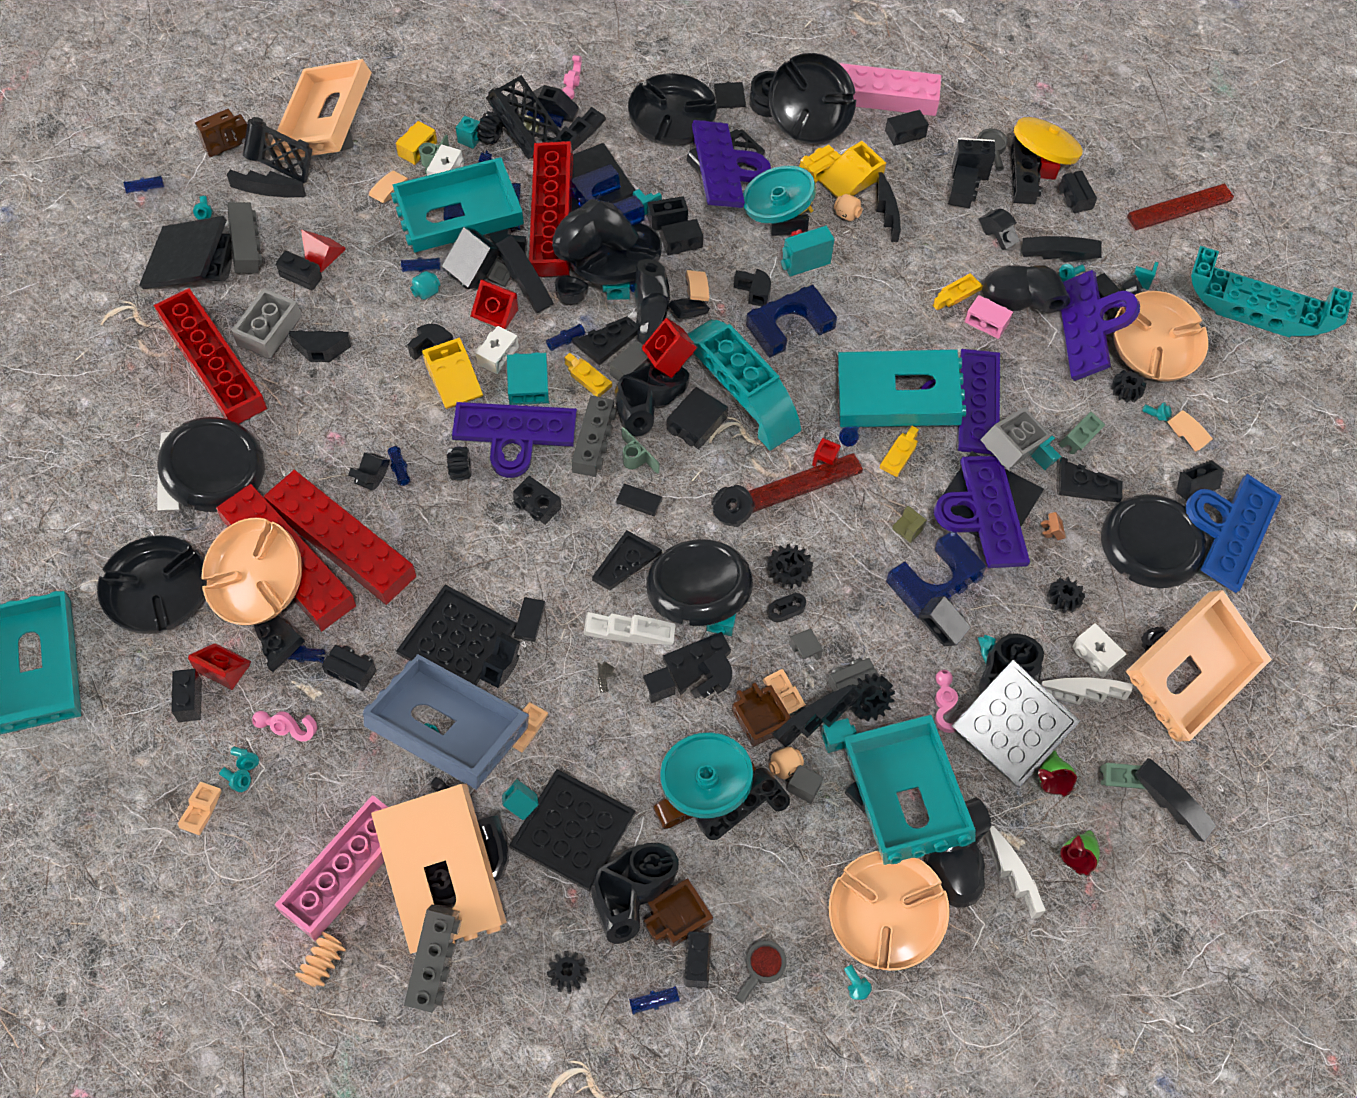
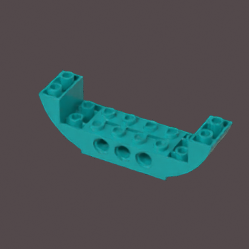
M1204 246L1199 247L1191 273L1192 284L1199 298L1208 307L1213 309L1216 315L1289 338L1291 336H1312L1327 333L1347 322L1353 297L1352 292L1334 287L1326 301H1322L1216 268L1215 264L1219 251Z
M709 320L687 333L697 346L694 354L759 423L758 439L770 451L801 432L796 408L781 382L780 376L731 324L727 325L719 320Z

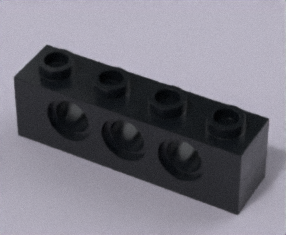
M1014 136L1010 147L1013 203L1036 204L1037 197H1040L1042 187L1039 186L1041 173L1038 172L1040 159L1037 158V154L1026 148Z

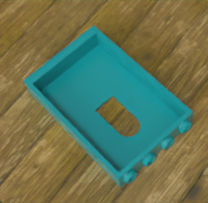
M501 157L392 184L394 192L391 193L393 203L398 204L396 212L398 218L402 217L403 219L400 221L403 232L407 231L405 235L408 246L412 245L414 253L456 242L463 227L475 229L481 235L524 224L523 211ZM461 203L465 216L432 223L426 218L427 213L431 210Z
M958 349L838 352L840 427L961 425L962 417H966V405H962V401L965 400V390L961 389L963 373H960L959 369H962V357H958ZM895 375H930L935 379L936 384L931 389L896 390Z
M54 591L47 595L31 596L28 599L8 601L5 604H0V735L81 717L72 604L66 592ZM26 633H37L40 637L42 668L20 673L19 640Z
M932 715L844 737L845 750L883 865L898 864L902 860L921 858L925 854L944 852L952 847H963L975 842V827ZM919 788L929 816V822L926 826L913 828L907 824L897 796L898 792Z

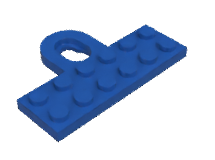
M1249 474L1242 478L1232 502L1208 489H1201L1192 494L1186 502V512L1189 519L1195 526L1215 538L1201 571L1231 591L1239 592L1282 496ZM1204 504L1211 505L1221 513L1222 523H1216L1210 518L1209 514L1204 510Z

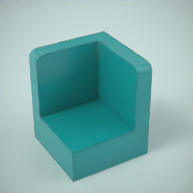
M640 189L633 192V205L643 216L647 215L648 202L662 200L660 192L655 195L650 193L646 196Z
M1155 262L1151 270L1136 266L1133 275L1137 276L1143 289L1149 290L1159 262Z
M1053 435L1039 445L1031 455L1044 470L1048 469L1061 457L1050 445L1055 439Z
M516 779L502 794V805L520 819L525 820L539 805L538 795Z

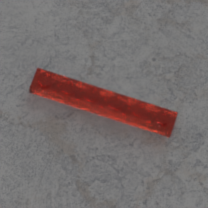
M1224 183L1129 212L1127 218L1135 230H1140L1231 202L1234 196Z
M852 453L835 459L833 465L824 463L749 490L755 502L752 513L861 474L863 468L855 454Z

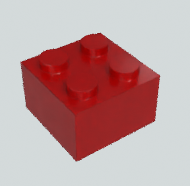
M666 317L641 348L655 368L672 378L685 361L692 356L697 346L682 327Z

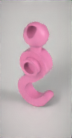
M573 55V70H569L568 74L565 73L564 76L566 87L562 90L571 99L574 98V89L576 86H579L580 82L579 75L582 58L578 55Z
M940 670L935 678L937 684L941 686L935 696L936 705L939 707L935 716V722L937 727L943 732L952 733L956 731L951 726L953 723L945 722L943 716L955 707L958 701V694L949 686L953 681L951 672Z
M258 711L252 717L255 727L264 728L270 726L271 730L277 735H286L290 732L291 736L298 741H308L317 732V723L310 715H306L302 719L307 732L302 731L294 718L287 712H278L273 717H270L267 712Z

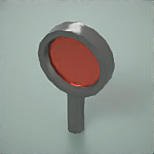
M760 941L749 949L746 956V968L750 977L735 997L737 1001L743 1004L758 982L772 983L783 975L787 966V957L784 950L778 944L772 941Z

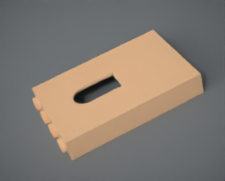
M360 59L303 69L277 131L296 141L301 139L309 143V147L313 148L311 156L340 152L372 73L364 60ZM333 93H340L332 116L319 118L326 99ZM283 141L282 144L286 152L291 151L288 143ZM274 146L273 149L277 157L281 156L282 153L278 146ZM298 149L300 157H305L306 152ZM293 152L288 154L290 159L295 158Z
M1219 590L1208 592L1127 669L1126 673L1129 675L1132 684L1143 695L1144 701L1154 710L1157 719L1164 724L1169 736L1176 742L1190 741L1272 659L1225 592ZM1190 655L1201 673L1179 694H1173L1167 687V678Z
M459 784L371 813L410 954L417 952L426 910L432 904L434 905L424 867L446 860L456 894V904L452 910L460 911L458 919L462 920L458 935L454 934L453 943H455L456 939L462 937L464 942L478 937V932L486 930L487 934L500 931V925L507 923L467 784Z

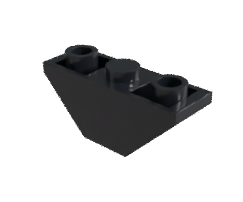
M543 85L533 91L549 116L573 122L579 106L562 89ZM526 98V105L534 107L532 100Z
M222 233L206 278L201 281H223L229 278L232 265L230 234Z
M289 331L293 347L309 362H331L352 345L349 332Z

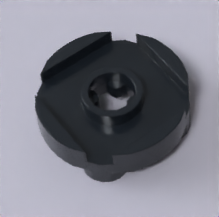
M726 486L721 488L713 498V513L722 524L739 527L751 516L755 502L752 495L743 486ZM737 501V507L730 510L729 504Z

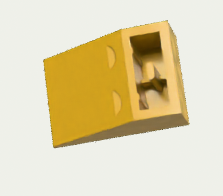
M860 141L847 149L818 180L836 198L844 194L854 196L877 182L879 172L884 174L886 162L866 143Z
M460 337L422 350L426 368L445 409L456 406L457 402H468L483 396Z

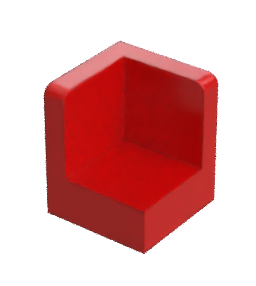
M1040 157L1038 172L1041 173V178L1056 180L1061 164Z
M822 438L814 453L812 466L816 467L819 460L833 465L834 461H837L841 445Z

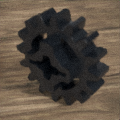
M787 544L786 549L780 545L778 552L773 550L772 555L768 557L767 571H770L769 578L775 577L774 583L781 582L782 588L786 584H789L790 589H793L794 584L801 587L802 581L807 583L808 576L812 575L813 562L810 561L811 555H805L806 549L799 551L798 545L791 548L790 544Z
M873 673L871 677L865 674L864 680L857 679L858 685H851L860 694V697L851 705L850 710L859 719L863 718L869 722L873 718L876 721L879 714L883 717L885 716V709L891 710L889 703L895 701L891 697L895 694V691L891 689L893 685L884 676Z

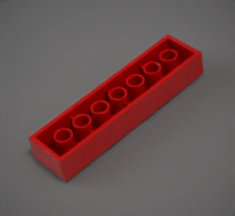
M571 141L534 143L529 261L539 277L570 276V263L559 259L555 255L552 243L556 228L572 212L573 151Z
M190 288L154 305L160 321L225 419L239 424L267 409L262 394Z
M295 469L263 496L292 529L385 605L392 601L417 577L414 565Z
M252 484L216 507L221 520L227 527L244 519L263 518L277 523L289 532L299 548L302 560L301 581L293 600L321 632L356 607L352 593Z

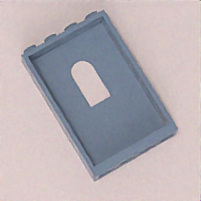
M419 654L412 661L407 662L404 670L399 675H395L390 685L386 689H382L372 704H368L363 711L364 727L476 790L528 729L529 714ZM427 705L456 722L442 735L415 720L411 712L416 706Z

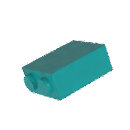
M827 225L785 238L784 247L782 248L783 259L781 260V265L790 277L831 264L835 239Z
M515 353L507 355L509 405L549 403L546 353Z

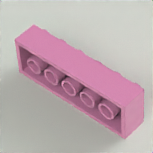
M839 63L847 71L854 84L856 93L853 97L854 100L856 99V107L906 113L920 109L923 115L936 116L940 99L941 75Z
M373 795L275 903L281 914L314 941L319 938L321 932L326 930L385 862L371 813L388 808V806Z

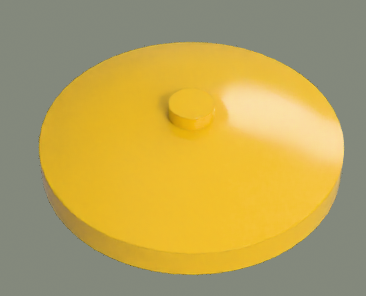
M1023 117L1017 121L1014 127L1015 136L1026 148L1049 161L1071 165L1077 163L1083 153L1080 143L1071 134L1046 120L1035 117Z

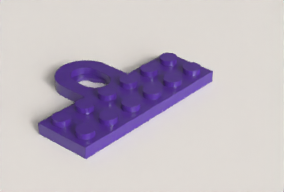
M693 120L692 129L707 205L743 208L745 201L741 182H751L759 174L771 169L769 161L757 152L733 149L728 123ZM743 162L754 166L757 171L742 169L737 163Z
M1093 270L1063 282L1069 294L1070 303L1061 310L1070 373L1074 381L1111 367L1106 335L1132 324L1140 312L1139 300L1133 293L1128 291H1119L1100 299L1096 273ZM1126 307L1125 313L1121 316L1107 321L1103 320V316L1108 309Z
M961 349L962 369H959V372L963 373L961 389L965 390V400L962 401V405H966V417H962V423L958 425V451H973L975 453L994 455L985 447L981 439L995 424L1000 422V352ZM935 379L926 382L921 390L933 388L936 384Z
M457 402L452 440L492 442L490 462L493 470L502 477L514 478L521 476L529 469L532 460L533 444L574 447L577 409ZM512 443L519 445L521 451L517 454L514 461H507L504 458L505 454L502 452L503 448Z
M996 456L962 457L960 463L968 492H950L942 495L934 507V516L937 522L951 532H979L988 568L1027 567L1030 564V559L1004 466ZM957 505L967 506L973 511L974 517L967 519L954 515L951 512V507Z

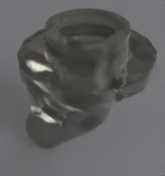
M605 661L602 664L598 662L600 693L609 692L606 678L616 676V673L613 672L615 668Z

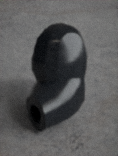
M590 199L581 208L570 212L561 221L555 230L552 246L555 255L565 262H575L597 253L603 244L618 251L627 250L638 240V232L623 212L613 203Z
M651 259L640 260L636 265L635 298L638 310L636 328L638 339L643 345L667 317L670 302V287L665 267L658 261Z
M1006 265L990 272L982 284L984 298L1002 307H1006L1010 311H1021L1030 306L1045 313H1052L1062 310L1070 303V297L1062 279L1055 270L1045 265L1030 267Z
M648 365L635 372L623 375L615 388V403L625 429L632 436H643L648 433L654 425L655 407L665 406L685 392L689 384V372L681 366L680 370L671 378L655 368L654 365Z
M1008 634L1002 637L987 655L986 669L983 672L978 688L980 693L1011 660H1014L1038 682L1041 677L1044 658L1042 646L1035 639L1023 634Z
M977 797L965 801L975 827V842L963 847H952L944 852L926 854V864L941 880V886L943 891L947 893L949 905L956 908L975 904L982 897L985 888L984 858L977 844L990 830L991 818L986 806Z
M499 814L477 820L495 882L503 878L509 862L508 846ZM446 860L424 867L434 905L456 904V894Z
M661 843L637 845L623 851L612 862L596 870L591 895L595 912L609 942L620 944L634 938L640 930V906L655 900L673 883L678 873L679 859L669 846Z

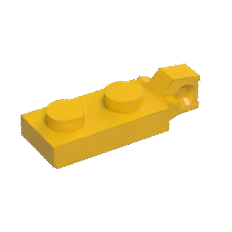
M969 273L942 288L941 292L938 293V297L934 298L932 306L937 311L946 305L948 307L954 306L981 291L983 285Z
M571 353L564 357V364L569 367L568 371L571 373V377L595 396L601 397L612 387V382L582 358L577 359Z
M911 426L907 434L902 433L881 462L879 468L898 477L916 449L918 441L915 438L918 435L919 429Z

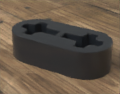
M793 593L772 602L768 608V618L773 622L779 623L803 613L806 607V598L800 593ZM793 601L800 603V607L793 605ZM774 609L781 611V615L774 613Z

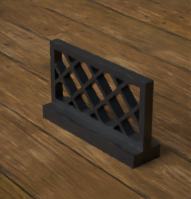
M522 75L500 88L494 89L486 97L528 160L534 156L535 137L541 138L542 143L546 142V140L551 142L554 138L547 136V129L552 130L556 136L560 132ZM517 82L523 87V92L515 90ZM502 91L511 93L510 100L504 97ZM514 94L522 96V104L514 101ZM526 98L532 100L534 107L526 105ZM513 106L521 108V115L516 114ZM525 110L533 112L532 119L524 117ZM537 114L543 116L544 123L536 120ZM524 121L532 124L531 130H527L524 126ZM536 125L544 127L543 134L535 132Z

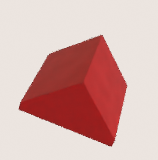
M480 280L470 317L506 330L518 311L517 293L485 280Z
M216 643L188 656L192 667L199 674L230 690L234 689L251 664V661Z

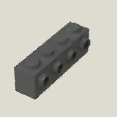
M228 202V223L235 273H258V265H262V255L257 251L260 250V240L256 239V236H258V225L254 224L256 222V211L252 210L251 202Z
M590 395L571 461L572 473L596 477L597 471L602 469V453L607 451L608 441L606 439L607 436H611L613 427L611 421L615 420L617 415V408H614L613 399Z
M433 904L426 910L404 1006L433 1013L437 1006H441L445 991L441 990L443 982H447L450 973V967H447L448 959L453 957L456 944L453 943L454 934L458 935L462 920L458 919L460 911Z

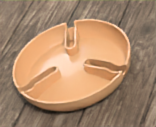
M1146 291L1136 294L1135 297L1140 302L1138 317L1129 326L1113 332L1114 344L1121 359L1134 372H1139V375L1156 381H1175L1193 373L1204 361L1208 350V334L1206 327L1201 328L1199 324L1202 322L1199 314L1186 301L1167 292ZM1121 307L1116 317L1124 314L1126 307Z
M263 518L244 519L227 527L211 544L202 568V579L207 580V586H202L211 609L222 619L238 625H257L279 615L291 603L300 585L302 560L299 548L288 531L277 523Z
M874 851L858 857L845 867L844 873L836 879L831 891L829 917L837 940L849 955L868 967L897 971L913 967L934 953L942 942L948 927L949 901L946 891H943L941 886V880L925 862L918 858L902 860L898 864L883 865L880 852Z

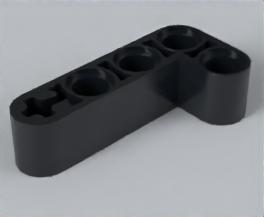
M758 768L753 771V783L750 793L739 807L720 817L698 818L697 825L709 840H717L765 801L772 809L780 812L789 806L790 797L766 768Z

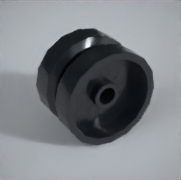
M775 71L760 72L751 81L750 107L756 114L763 117H772L769 109L768 93L770 83L776 73Z

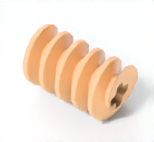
M321 932L325 939L318 938L316 940L319 947H312L310 949L314 956L307 955L305 958L309 965L301 964L300 969L303 973L295 974L299 980L312 987H316V985L324 987L325 984L321 977H330L326 969H335L334 964L331 962L332 959L340 960L341 958L337 951H346L340 941L325 932Z

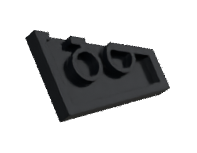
M626 316L606 324L605 328L597 331L595 329L591 330L587 335L580 338L576 336L572 338V343L598 365H601L638 335L636 323Z
M1061 456L1059 495L1121 502L1123 481L1101 472H1092L1085 469L1086 466L1082 464L1075 465L1068 462L1067 458Z
M626 530L594 573L592 581L610 591L661 555L662 549Z
M279 615L267 622L254 625L257 637L263 647V655L266 656L268 661V669L272 672L305 642Z
M722 632L663 655V661L666 667H668L680 695L690 685L701 679V676L704 674L698 664L719 650H722L726 657L731 653V648Z

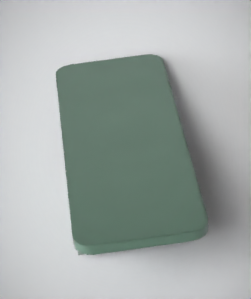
M448 135L444 136L439 145L423 143L419 147L421 164L426 167V176V170L441 145L449 147Z
M623 427L622 438L627 443L623 448L624 466L632 470L646 462L658 474L660 469L659 462Z

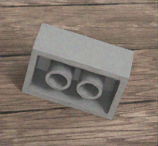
M263 288L231 330L236 345L270 359L287 337L289 331L292 330L301 318L298 304L294 300Z
M1023 407L995 424L983 436L981 441L998 458L999 462L1009 470L1032 455L1039 445L1050 438L1051 435Z

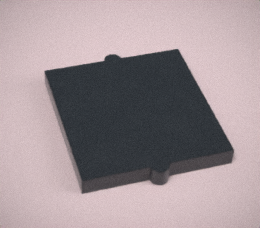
M727 81L726 83H714L717 109L746 107L743 82L730 83Z

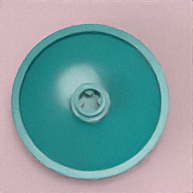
M780 166L769 169L756 176L743 192L744 209L750 218L761 223H779L792 219L804 212L813 202L816 195L814 178L806 169L797 166Z
M698 733L680 740L668 751L661 765L660 779L667 800L677 810L696 818H715L732 812L745 801L753 783V767L747 751L734 739L718 733Z

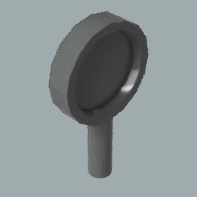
M994 128L984 129L979 133L977 139L995 140L996 155L994 162L997 171H1002L1004 166L1000 154L1006 149L1007 137L1000 130Z

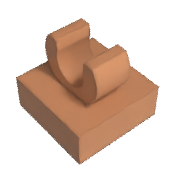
M1057 512L1048 514L1049 520L1041 522L1043 528L1050 527L1048 531L1042 532L1045 538H1050L1054 535L1057 540L1065 539L1063 520Z

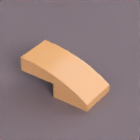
M393 170L375 184L370 190L369 196L385 203L392 199L391 193L394 192L392 184L408 181V178Z
M687 270L685 277L688 282L687 293L689 298L692 300L709 301L706 273Z
M1183 410L1167 421L1177 436H1184L1195 452L1213 440L1199 422Z
M783 669L763 679L766 687L772 685L789 714L806 706L796 686H792Z
M530 702L522 710L529 714L528 729L513 745V748L522 753L548 716V712Z
M200 782L188 799L190 805L179 820L178 827L200 835L213 813L220 797L221 789Z

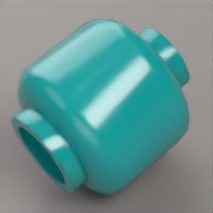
M424 271L412 278L410 289L415 297L419 296L421 299L426 300L438 293L440 282L434 273Z

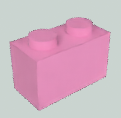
M978 295L968 310L965 323L999 339L1009 325L1013 312Z

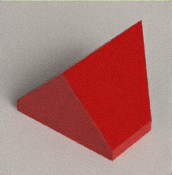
M301 229L305 259L319 264L321 273L346 250L344 246L331 238Z

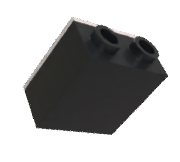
M958 138L952 160V178L955 176L957 165L979 169L977 177H981L980 180H989L996 155L995 140Z

